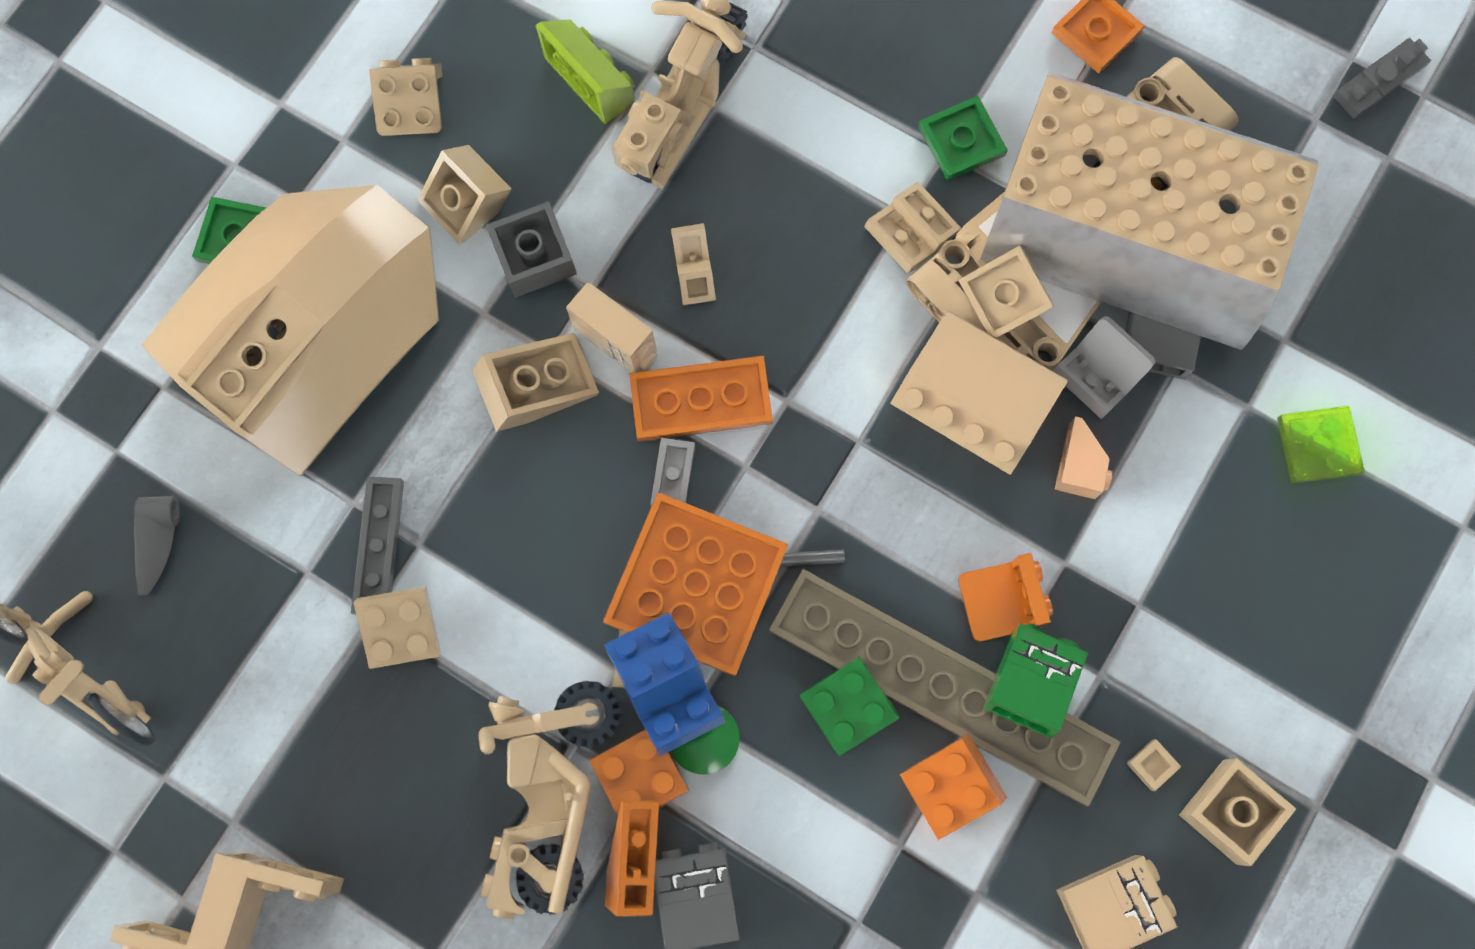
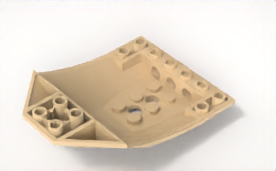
M378 185L283 194L257 215L207 266L145 340L142 347L182 389L234 432L299 476H302L369 394L439 321L430 228ZM280 319L286 324L287 332L283 338L275 340L269 335L268 328L272 321ZM254 346L259 347L263 355L261 362L256 366L250 365L246 358L248 350Z

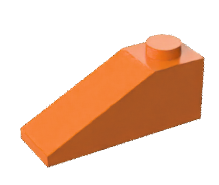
M621 801L607 866L605 907L615 916L653 915L658 801Z

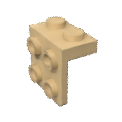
M431 58L412 59V65L400 66L399 60L379 61L380 67L369 69L376 129L380 135L437 133L442 129L437 79L443 77L441 64H432Z

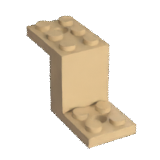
M242 851L216 853L191 932L145 920L114 926L110 941L122 944V949H249L266 890L280 892V889L295 890L293 897L314 902L316 898L326 899L327 895L340 893L344 878Z

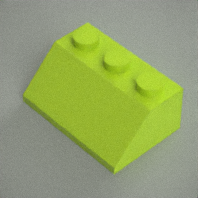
M571 19L541 21L535 25L545 59L605 125L635 102L633 92L635 85L630 76L625 71L619 72L613 66L614 62L611 56L603 48L599 51L593 44V38L584 27L578 28Z

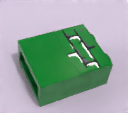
M1020 623L1012 632L983 709L1051 739L1061 730L1088 652L1079 649V645L1074 641L1065 638L1058 640L1047 635L1046 631L1039 626Z

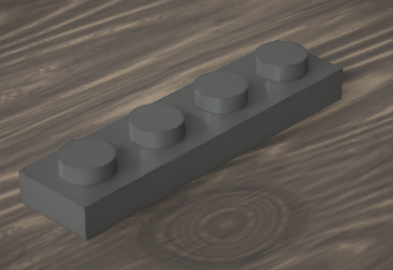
M367 476L351 614L356 615L354 607L356 598L392 592L404 481L401 478Z

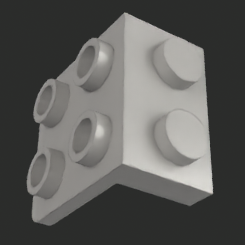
M1104 316L1053 371L1066 378L1068 382L1065 386L1102 419L1155 365L1156 361L1149 352L1110 317Z

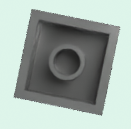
M549 201L486 225L515 298L577 275L573 260Z

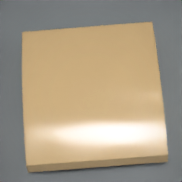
M916 182L895 196L889 206L869 218L864 226L907 274L940 250L944 243L954 238L961 229L919 182Z

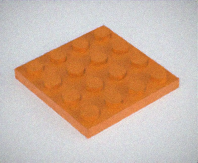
M658 492L603 623L629 633L670 613L698 662L736 677L788 544Z

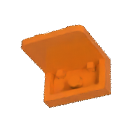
M1032 553L1018 555L1012 562L965 572L959 576L958 583L975 641L983 642L1012 635V632L1020 623L1024 625L1034 624L1042 628L1051 622L1049 616H1053L1052 604L1048 595L1043 596L1040 582L1043 581V572L1040 563L1033 560Z

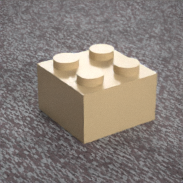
M1234 758L1223 760L1179 816L1236 865L1251 866L1296 808L1241 761Z

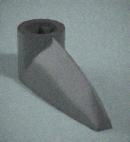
M176 496L138 497L136 500L134 535L137 595H148L167 563L175 526L178 525L180 520V505Z

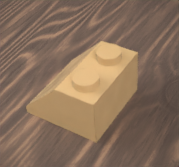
M470 145L441 151L417 201L458 244H462L499 213L512 189Z

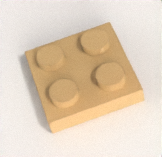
M1022 245L958 279L986 332L995 338L1055 306Z
M426 586L356 598L354 601L369 669L440 656L441 650Z

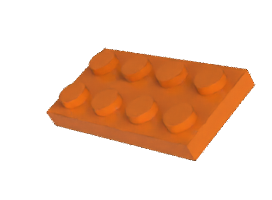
M764 356L629 373L638 442L773 424Z

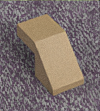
M704 223L671 228L683 305L716 300Z

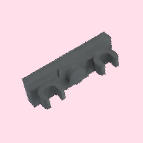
M1409 37L1339 88L1333 94V97L1353 119L1357 118L1424 69L1432 61L1425 54L1428 47L1420 38L1414 42Z

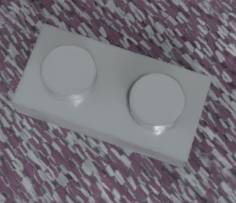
M661 438L650 503L651 507L658 492L687 503L696 446L695 442Z

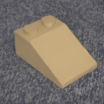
M575 333L483 354L472 370L496 432L530 423L599 394Z

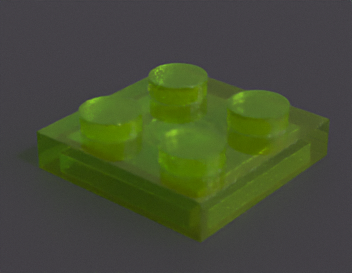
M1349 405L1281 414L1277 417L1291 484L1355 476L1365 472Z

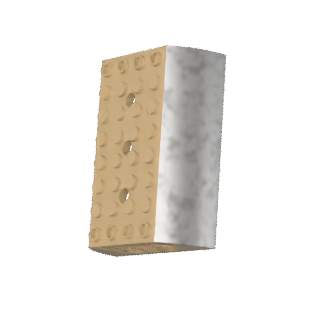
M1049 71L980 260L989 263L1022 245L1040 280L1242 350L1261 325L1280 290L1319 164L1316 159ZM1089 154L1096 156L1100 160L1101 166L1097 168L1088 167L1083 162V156ZM1151 178H1163L1168 184V189L1164 191L1155 189L1151 184ZM1219 201H1231L1236 207V213L1228 214L1222 211Z

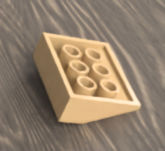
M947 310L890 404L1011 475L1068 380Z

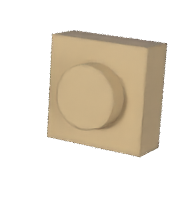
M1156 739L1151 740L1126 763L1151 791H1156L1181 768L1178 762Z

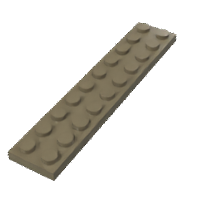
M802 569L769 629L770 633L837 670L858 656H861L888 698L960 738L969 733L978 748L1085 807H1089L1121 743L1069 713H1066L1060 732L1050 739L984 710L983 707L995 679V673Z

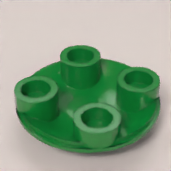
M719 705L717 706L723 714L725 723L671 750L675 761L691 773L700 775L716 773L728 766L738 751L740 741L738 726L732 715Z

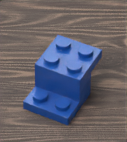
M670 613L604 645L623 682L629 700L659 756L725 723L723 714L707 689L700 664Z

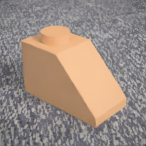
M1075 416L1068 425L1055 490L1096 499L1103 490L1108 491L1112 479V471L1108 470L1110 459L1087 424L1080 417Z

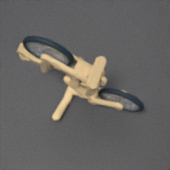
M89 591L81 592L55 611L42 625L37 621L31 620L30 615L18 606L11 609L0 603V638L15 645H24L6 674V681L9 684L18 683L32 659L35 658L34 663L38 669L33 673V677L47 685L39 695V700L42 704H52L62 695L105 725L113 734L118 735L121 733L141 745L148 746L154 743V733L146 724L151 717L145 713L143 704L138 701H129L115 681L109 680L100 685L83 673V663L80 660H74L70 653L51 638L53 633L64 622L92 602V593ZM88 692L91 693L89 703L83 699Z

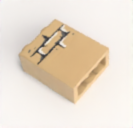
M587 282L566 307L574 330L631 373L641 372L642 369L647 371L657 358V347L653 330L591 283Z
M1133 855L1056 890L1083 949H1130L1177 928L1173 919L1177 915L1175 907L1167 895H1162L1157 881L1160 880L1159 873L1150 859L1146 861L1145 857L1141 855Z

